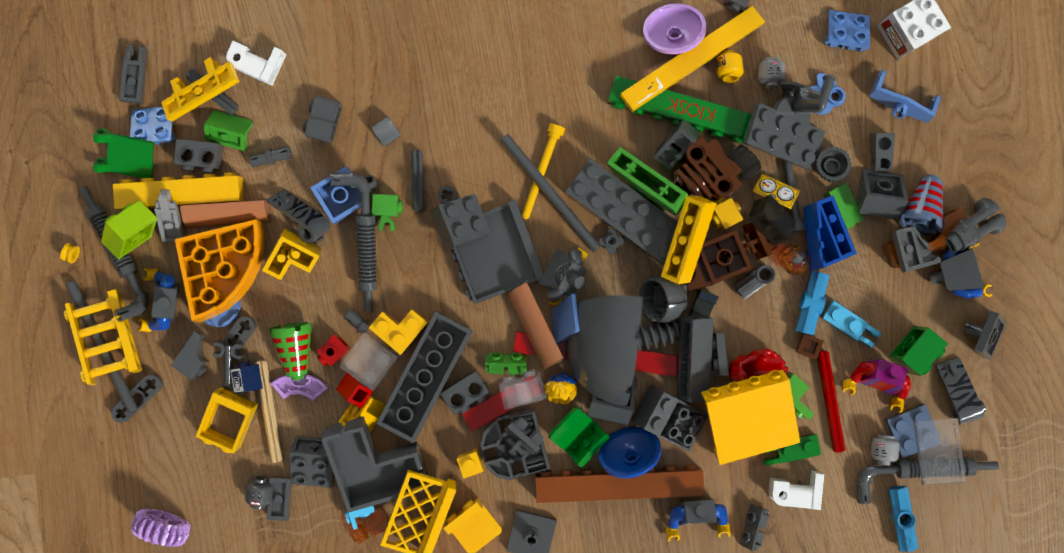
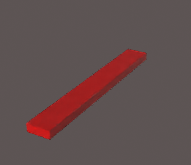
M516 331L513 352L536 355L526 333ZM564 341L557 346L563 356V360H567ZM638 350L635 371L677 377L679 356Z

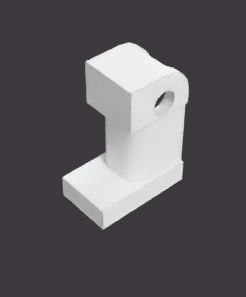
M232 41L226 59L227 62L234 65L236 70L273 86L287 54L281 49L274 47L269 60L252 54L248 47Z
M811 470L809 486L790 484L786 479L770 477L768 494L775 503L781 506L821 510L824 474L820 471Z

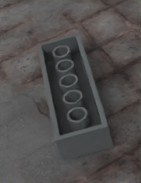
M590 158L566 190L565 195L664 267L678 222Z
M435 311L376 424L414 443L474 330Z

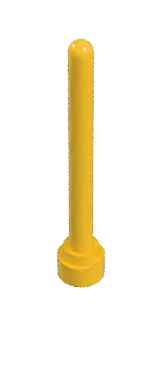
M553 123L549 124L547 130L549 132V139L538 167L543 176L545 175L556 141L560 139V136L563 137L565 131L564 127ZM534 181L522 212V218L525 220L530 217L540 189Z

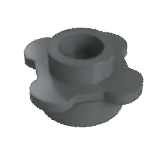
M609 229L607 234L599 239V244L604 246L610 254L615 253L616 248L624 243V239L619 237L614 229Z

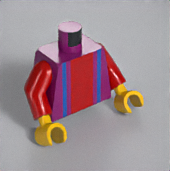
M876 359L860 363L851 374V379L843 381V392L849 389L850 395H854L856 393L855 383H861L891 395H896L897 397H893L891 400L890 409L892 410L894 406H899V413H901L904 408V399H906L912 383L907 375V368L883 359Z

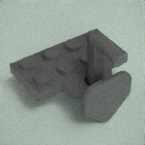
M824 75L821 92L797 82H781L780 86L783 94L773 108L762 103H755L742 143L803 169L813 171L825 131L810 125V113H821L826 108L836 77L834 75Z

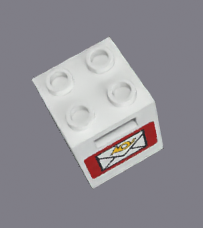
M913 0L891 13L876 25L897 60L951 28L935 0Z

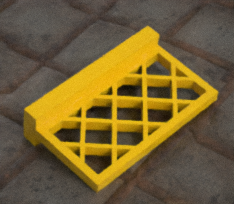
M408 470L380 546L404 553H432L456 493V481L452 479L444 481ZM410 477L418 479L422 485L411 489L408 484ZM434 484L441 486L440 492L431 495L427 488ZM424 489L428 497L418 502L414 493ZM411 495L414 504L404 508L401 502L402 499ZM431 501L434 507L433 510L424 513L421 505ZM418 508L421 516L411 520L407 512ZM404 514L408 522L398 526L395 522V517ZM424 520L427 526L418 532L414 524ZM411 526L414 534L404 538L400 530ZM395 532L398 533L401 539L395 543L387 541L388 536ZM417 538L420 545L418 549L409 547L407 542Z

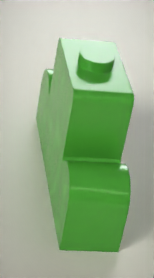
M619 147L607 162L610 169L617 176L627 181L634 191L663 212L667 210L674 216H677L683 208L688 194L623 148Z

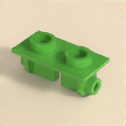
M499 352L486 354L485 372H489V374H504V367H508V374L523 375V373H527V355L521 353L501 354Z

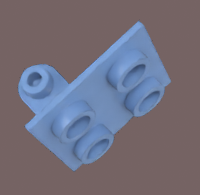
M829 10L828 36H826L824 44L830 48H838L840 45V49H844L846 46V50H857L859 52L870 49V16Z
M163 107L132 110L130 137L153 141L156 145H160V142L171 144L173 141H176V135L172 133L173 122L167 120Z

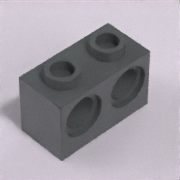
M683 119L657 147L654 158L670 170L686 153L687 148L697 141L699 131Z
M177 139L174 164L181 166V170L194 171V168H202L201 172L214 173V170H222L224 146L219 143ZM188 151H191L192 158L186 161L185 155ZM212 153L213 159L210 163H207L206 156Z
M475 370L440 394L453 415L457 412L461 415L470 409L469 405L476 401L479 404L487 399V393L490 390L479 372ZM478 383L481 386V391L477 394L472 393L469 388L470 384ZM460 394L463 397V403L460 405L453 403L452 396Z

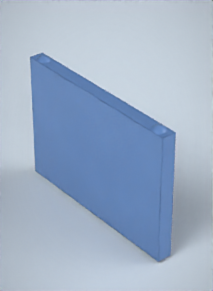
M571 294L551 309L553 335L557 345H560L570 336L580 331L576 294Z

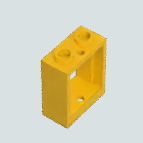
M222 387L218 388L211 396L195 437L201 439L205 444H213L220 447L223 452L234 454L242 446L258 403L234 394ZM219 404L245 415L236 440L210 429Z

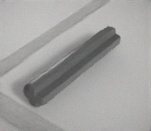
M191 69L186 73V79L191 83L203 77L195 69ZM223 92L211 98L230 115L235 114L239 106Z
M420 150L411 151L413 210L420 212L424 211L423 153Z

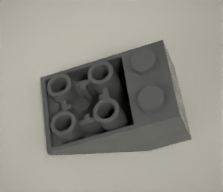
M650 385L632 422L644 430L690 451L708 418V414Z

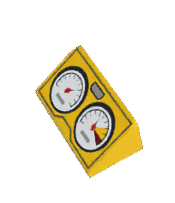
M763 173L752 190L754 193L790 210L800 193V190Z

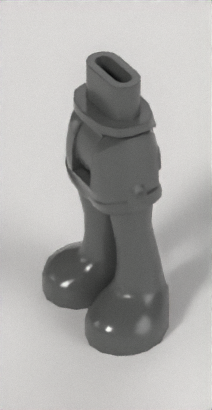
M988 198L979 199L974 205L975 213L967 219L960 220L958 225L945 239V243L950 251L953 253L963 251L971 245L975 246L978 244L982 237L988 233L996 235L1004 231L1007 225L1005 215H993L999 211V205ZM991 216L990 218H988V219L985 221V224H984V225H982L981 227L977 228V224H978V223H980L981 221H983V220L986 219L987 217Z

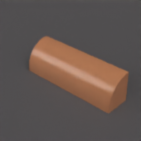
M265 200L180 206L182 220L187 228L228 226L255 219L262 223H271L270 204Z
M527 282L508 293L509 300L543 370L561 362L563 356Z

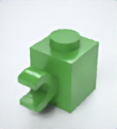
M373 194L372 214H375L376 217H381L379 230L383 231L384 224L390 223V230L395 231V223L390 217L399 218V213H403V200H400L398 195Z

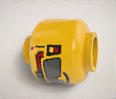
M733 50L722 52L716 59L717 77L726 83L738 81L739 77L744 73L742 56Z

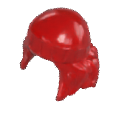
M766 348L753 350L749 355L736 357L730 363L728 373L731 382H739L752 376L768 374L774 370L779 371L783 369L787 375L788 367L785 366L786 362L780 355H777L776 351L773 352L771 349Z

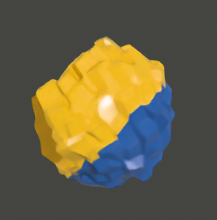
M567 372L551 376L544 385L547 399L554 404L568 405L577 395L576 382L573 377L567 375Z

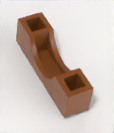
M962 208L953 209L943 215L942 232L939 233L937 230L936 234L926 241L930 245V251L935 249L940 251L948 247L945 243L948 234L958 225L960 220L967 219ZM892 240L881 247L891 267L899 268L900 264L894 241Z

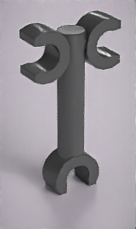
M218 340L213 343V346H219L221 352L216 351L213 353V356L219 358L224 355V383L220 387L224 389L229 387L231 392H233L230 369L233 368V358L239 360L244 357V354L238 353L236 349L243 348L245 344L242 342L234 345L226 344L224 341Z

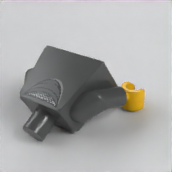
M580 247L572 249L569 255L559 249L555 252L538 283L549 289L547 292L548 304L557 306L562 302L565 295L575 294L577 289H581L585 285L584 276L587 273V269L582 264L588 253Z

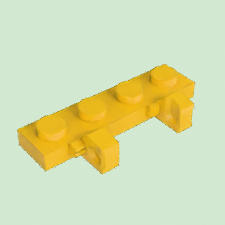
M209 57L204 60L208 72L204 77L189 86H186L185 82L177 77L171 80L170 83L174 93L161 102L167 120L173 122L240 82L234 65L227 62L221 66L217 61Z

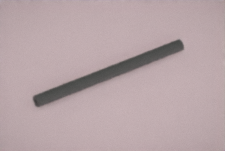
M509 134L504 136L500 141L591 251H596L601 245Z
M75 280L68 282L66 287L77 309L88 306ZM92 313L81 316L86 328L97 325ZM101 332L90 335L95 346L106 344ZM110 351L100 354L104 365L115 362ZM120 370L110 372L109 375L128 414L137 411L136 402Z

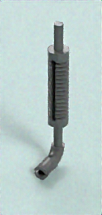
M331 172L330 179H333L330 181L331 186H351V188H358V191L361 192V214L356 215L357 244H359L357 246L359 248L357 250L359 252L358 275H360L358 282L359 290L364 291L365 312L370 313L373 312L372 290L377 289V268H375L377 267L375 264L376 237H374L376 235L374 233L376 232L374 229L375 214H370V184L366 178L354 172Z
M87 186L81 187L79 191L89 207L85 213L91 221L90 223L93 224L94 230L97 231L96 234H99L98 237L101 241L105 221L109 215L106 214L107 211L103 204H96ZM106 248L107 254L110 255L109 258L114 262L115 269H118L117 273L120 278H127L136 295L135 301L130 302V305L114 311L115 317L121 315L116 320L122 322L134 316H141L148 306L149 298L147 292L144 293L134 275L138 271L135 263L130 259L129 253L118 260Z
M973 457L897 460L896 465L890 466L868 465L861 470L858 479L855 481L857 485V503L865 504V501L866 504L871 503L870 484H872V478L876 477V474H897V477L900 479L909 477L928 478L929 476H975L977 470H998L999 464L997 461L976 462Z

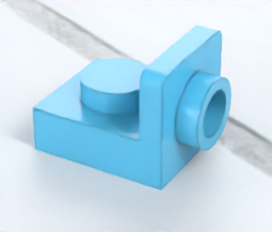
M374 505L349 513L346 511L347 523H352L354 530L358 529L356 518L367 517L375 512Z

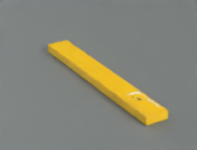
M751 6L703 38L695 48L679 54L620 94L621 99L631 112L635 111L765 23L764 19Z

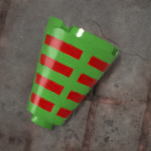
M311 322L289 323L282 326V328L280 325L269 328V333L286 377H291V380L303 379V375L308 373L312 331Z

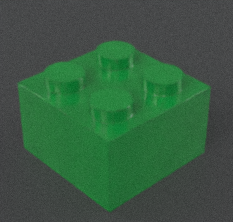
M913 326L888 358L896 365L907 368L908 374L922 376L931 370V364L935 359H939L945 353V347L948 343L929 327Z

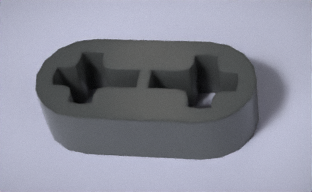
M250 316L239 318L223 341L226 344H231L230 338L234 339L239 335L236 342L246 344L257 328L255 319ZM249 321V327L251 328L240 332L244 327L242 322Z

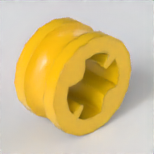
M71 243L65 244L60 253V259L63 261L67 260L68 263L73 264L79 256L80 247H73Z

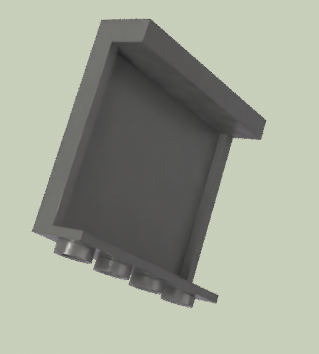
M516 199L483 213L490 230L489 234L454 247V250L451 251L454 262H459L461 270H458L462 282L466 281L469 288L465 290L469 301H474V304L509 292L526 282L530 284L538 281L544 274Z

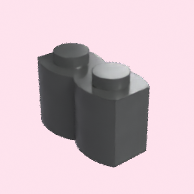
M319 96L311 100L309 105L311 115L303 126L305 136L309 139L332 144L343 105L338 101Z

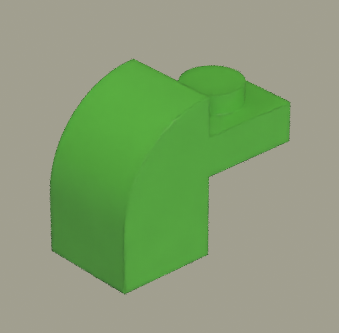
M789 372L787 376L790 380L795 415L799 419L804 417L810 420L814 413L799 401L810 387L794 373Z

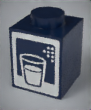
M250 361L237 363V368L230 369L234 394L263 389L259 364L250 365Z

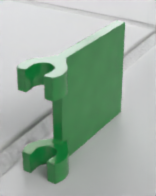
M104 128L97 129V133L93 134V142L107 143V159L98 157L97 163H93L94 172H113L138 178H153V141L114 134Z

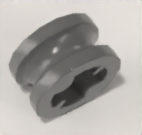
M444 186L439 190L438 198L442 203L450 202L448 199H442V195H444L442 192L444 190L452 191L453 196L451 197L453 199L451 201L456 200L457 193L454 188Z

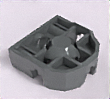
M534 407L497 417L484 430L480 445L484 464L496 477L512 480L519 476L551 469L543 440L539 445V451L533 455L527 450L521 456L517 451L511 455L508 452L511 446L506 441L504 444H500L503 437L507 439L510 437L506 432L502 433L499 421L510 418L513 423L522 417L529 424L523 431L525 435L532 433L534 430L541 434ZM496 447L499 456L487 459L485 449ZM522 460L524 471L513 473L511 463Z

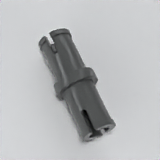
M288 145L274 150L271 148L266 149V152L249 155L248 159L250 160V166L255 168L266 164L274 165L278 161L292 159L293 155L290 154L292 150Z

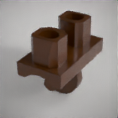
M755 220L742 226L745 231L743 237L746 241L743 247H748L751 254L755 253L757 260L773 254L772 251L778 246L775 239L770 238L766 240L764 232L769 230L766 220Z

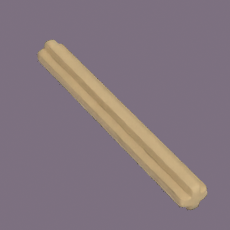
M263 360L257 361L255 364H259L263 389H259L270 461L271 463L282 461L283 457L267 361Z

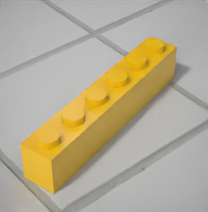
M234 172L224 173V177H216V174H203V178H195V175H185L179 180H175V177H162V181H154V178H142L141 182L133 183V180L125 179L120 180L119 184H113L114 209L123 210L126 205L134 204L139 200L148 209L155 208L156 201H159L158 196L161 193V189L170 190L172 201H176L178 207L182 205L245 201L243 177L237 176Z

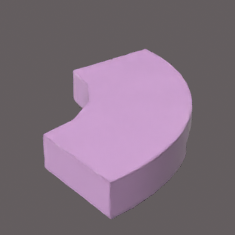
M310 374L303 375L304 378L300 380H291V377L284 375L270 383L283 399L290 395L300 394L314 401L330 388L324 381Z

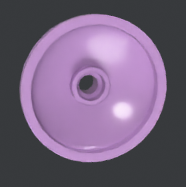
M675 3L657 8L646 18L643 26V34L647 44L654 50L665 54H680L690 51L700 44L706 33V21L702 13L686 4Z

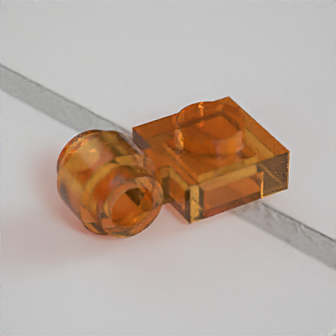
M380 507L369 516L364 517L365 525L362 526L359 523L357 524L358 529L354 530L351 528L350 536L354 542L357 541L360 544L369 538L367 535L369 531L373 537L383 532L389 521L383 509Z

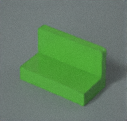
M214 110L204 123L205 141L245 151L247 148V133L253 126V121Z
M847 183L824 193L825 198L834 196L847 229L864 220L863 214L858 212V205Z

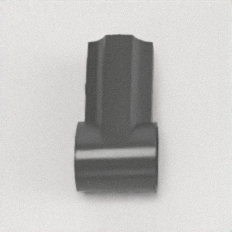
M758 265L752 272L733 286L745 300L765 284L772 282L775 278V271L771 266ZM766 268L769 275L766 279L762 280L759 273L762 269Z

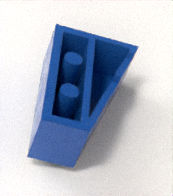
M833 195L803 207L810 271L825 268L857 254Z

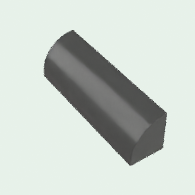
M680 316L677 398L689 403L704 401L701 392L710 389L714 320L711 317Z

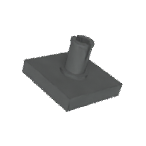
M990 311L984 327L967 321L965 325L968 328L964 327L963 333L979 338L974 350L983 358L991 360L1007 322L999 313Z
M516 509L507 551L512 553H549L557 519Z

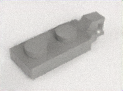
M161 189V193L158 196L159 201H156L154 209L162 242H175V239L185 237L179 208L176 201H172L170 190Z

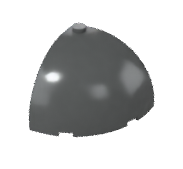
M603 296L577 303L580 331L565 340L567 362L577 381L592 395L606 402L623 406L628 404L630 390L628 388L633 384L639 338L636 337V334H638L639 325L641 324L643 297Z

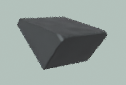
M389 117L384 118L371 127L384 147L401 136Z

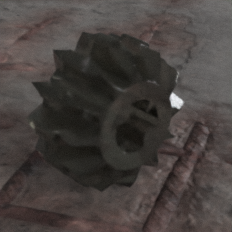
M738 145L727 155L730 160L740 167L742 172L738 176L744 180L753 178L761 169V163L757 156L744 145Z

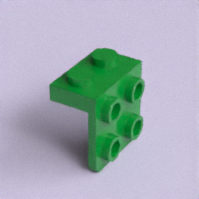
M574 407L548 435L549 439L566 451L581 468L610 438L594 420L578 407Z

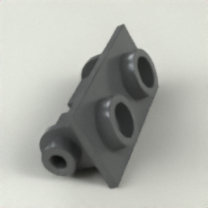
M750 505L740 545L750 551H758V548L762 546L764 532L759 531V528L766 529L770 516L768 514L769 510L759 509Z

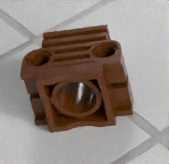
M702 136L687 148L686 153L681 157L683 165L671 175L673 178L671 180L672 183L685 191L688 196H701L706 199L719 200L725 198L743 185L736 177L742 172L740 167L725 155L722 146L716 139H713L708 144ZM690 152L696 154L697 160L691 157ZM718 184L723 186V192L718 189Z

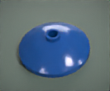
M627 427L615 431L609 435V440L599 449V461L602 468L608 474L617 478H634L647 473L659 461L662 450L658 437L641 427Z

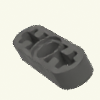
M157 374L145 376L130 391L132 396L136 392L142 395V402L136 404L138 410L130 414L126 411L124 413L126 416L120 417V410L126 408L121 400L113 407L111 412L112 418L119 423L129 421L162 389L163 379ZM149 380H155L154 385L156 388L152 387L145 391L144 389L150 385Z

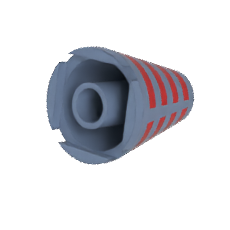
M927 175L921 179L899 219V224L903 228H906V225L909 227L914 226L920 234L935 235L937 230L939 233L942 232L943 181L938 176Z

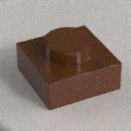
M802 333L795 352L817 360L824 341Z

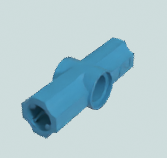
M816 271L810 272L806 290L800 298V313L795 331L814 336L818 317L824 310L826 301L824 295L830 275Z
M892 486L888 488L892 510L890 518L894 523L898 550L901 552L915 551L918 549L914 527L916 518L912 513L908 487ZM906 514V520L900 523V517Z

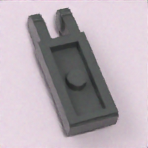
M134 45L126 47L119 97L121 102L143 104L146 61L148 57L146 46L139 48L138 61H133L135 59Z

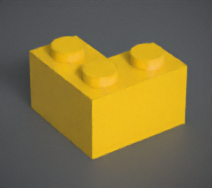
M284 228L262 271L279 280H282L290 264L310 273L320 256L322 248L314 243L304 242L300 236Z
M411 309L400 323L387 312H381L369 329L397 353L402 355L426 328L429 321L415 309Z

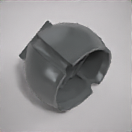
M661 275L654 276L642 284L639 296L643 297L642 311L650 321L671 322L677 319L684 310H687V285L676 284L661 277Z

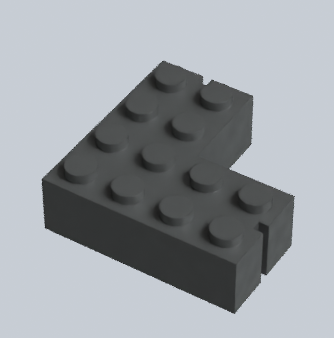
M365 417L347 421L345 426L340 423L323 428L321 440L348 513L397 499L408 470L428 475L417 442L377 453ZM410 477L408 484L411 489L422 485L418 479Z

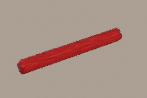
M823 350L819 352L817 359L832 448L835 453L845 451V444L829 351Z

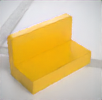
M370 395L362 408L351 403L338 422L345 426L347 421L365 417L369 432H371L386 404Z

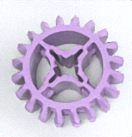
M141 509L136 512L131 524V531L135 536L145 540V542L158 544L159 546H182L190 534V524L187 520L162 510Z

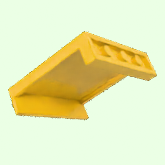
M783 369L779 371L774 370L761 376H752L743 381L731 382L728 385L710 388L707 391L701 392L706 404L712 432L713 451L719 465L800 443L790 380Z

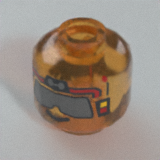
M791 243L779 251L778 261L788 274L796 273L800 275L808 269L806 265L809 263L810 258L800 245H793Z

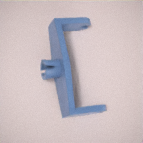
M882 69L879 72L869 96L892 109L894 117L898 112V119L909 116L928 123L935 117L941 96L936 94V97H933L929 107L926 108L909 97L881 88L886 71Z

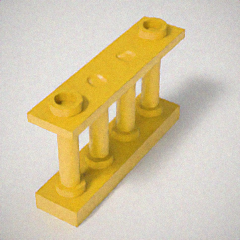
M116 289L107 292L109 298H106V301L76 309V306L71 303L65 304L64 316L66 321L70 322L82 366L80 375L83 382H86L87 385H97L95 377L123 368L129 369V372L132 373L143 371L128 319L118 322L116 319L121 317L119 315L117 317L114 316L111 321L84 329L81 328L79 321L81 316L105 309L112 310L114 315L116 309L125 307L122 294ZM113 328L118 330L119 337L116 341L87 349L84 337ZM118 348L123 349L125 355L123 360L92 368L91 356Z

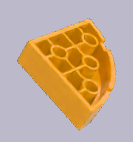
M255 219L175 239L191 321L203 322L222 314L236 304L252 286L264 256L265 234L264 225L261 221Z

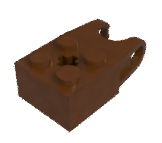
M737 230L703 243L694 270L695 277L692 282L687 284V292L715 285L753 269ZM720 253H724V256L726 254L729 256L726 260L727 263L719 261Z

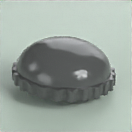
M828 147L817 156L815 161L816 171L825 181L839 182L849 174L852 164L851 158L842 148Z

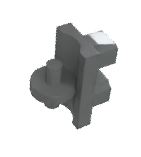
M522 417L513 423L511 422L504 429L510 436L506 442L511 446L508 451L511 455L515 451L523 455L526 450L531 455L537 453L540 449L539 445L544 438L536 430L529 437L525 435L523 431L529 424Z

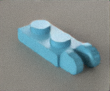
M836 301L830 303L821 317L852 339L860 341L870 348H873L874 343L861 336L864 330L878 338L881 335L878 330L868 325L869 323Z

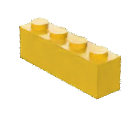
M686 196L661 277L676 284L691 282L716 202L701 196Z

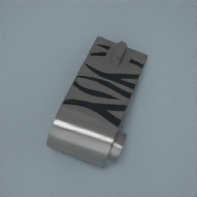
M284 189L267 199L268 204L299 224L298 234L306 243L314 242L330 230L329 220Z
M960 357L936 365L935 367L953 404L950 407V411L956 424L962 425L983 418L986 407L979 400Z

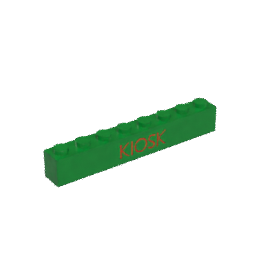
M615 76L608 103L611 104L612 108L623 110V108L629 109L621 99L620 94L637 83V81ZM669 90L663 91L631 112L643 116V113L651 115V119L657 121L669 120L674 126H677L684 119L701 133L704 130L711 132L710 135L713 137L731 138L730 141L739 144L743 142L751 114Z

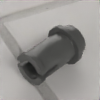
M351 309L344 316V320L355 327L357 333L364 334L370 327L369 320H364L354 309Z

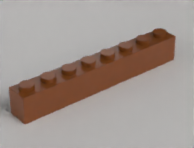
M687 464L685 468H677L676 465H666L664 469H656L654 466L647 473L634 478H617L608 474L603 468L601 472H594L593 469H581V472L573 473V470L567 469L560 470V473L554 474L550 470H544L539 472L540 474H535L537 503L704 496L703 470L697 467L696 464Z

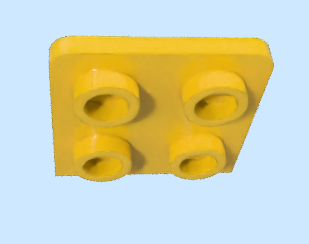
M479 498L474 501L472 499L462 506L463 510L457 514L454 512L445 519L444 530L448 535L453 533L467 553H476L502 532L501 526Z

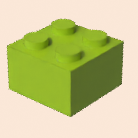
M140 200L134 204L130 203L123 208L121 213L118 215L113 214L106 219L101 242L119 260L152 237L157 217Z

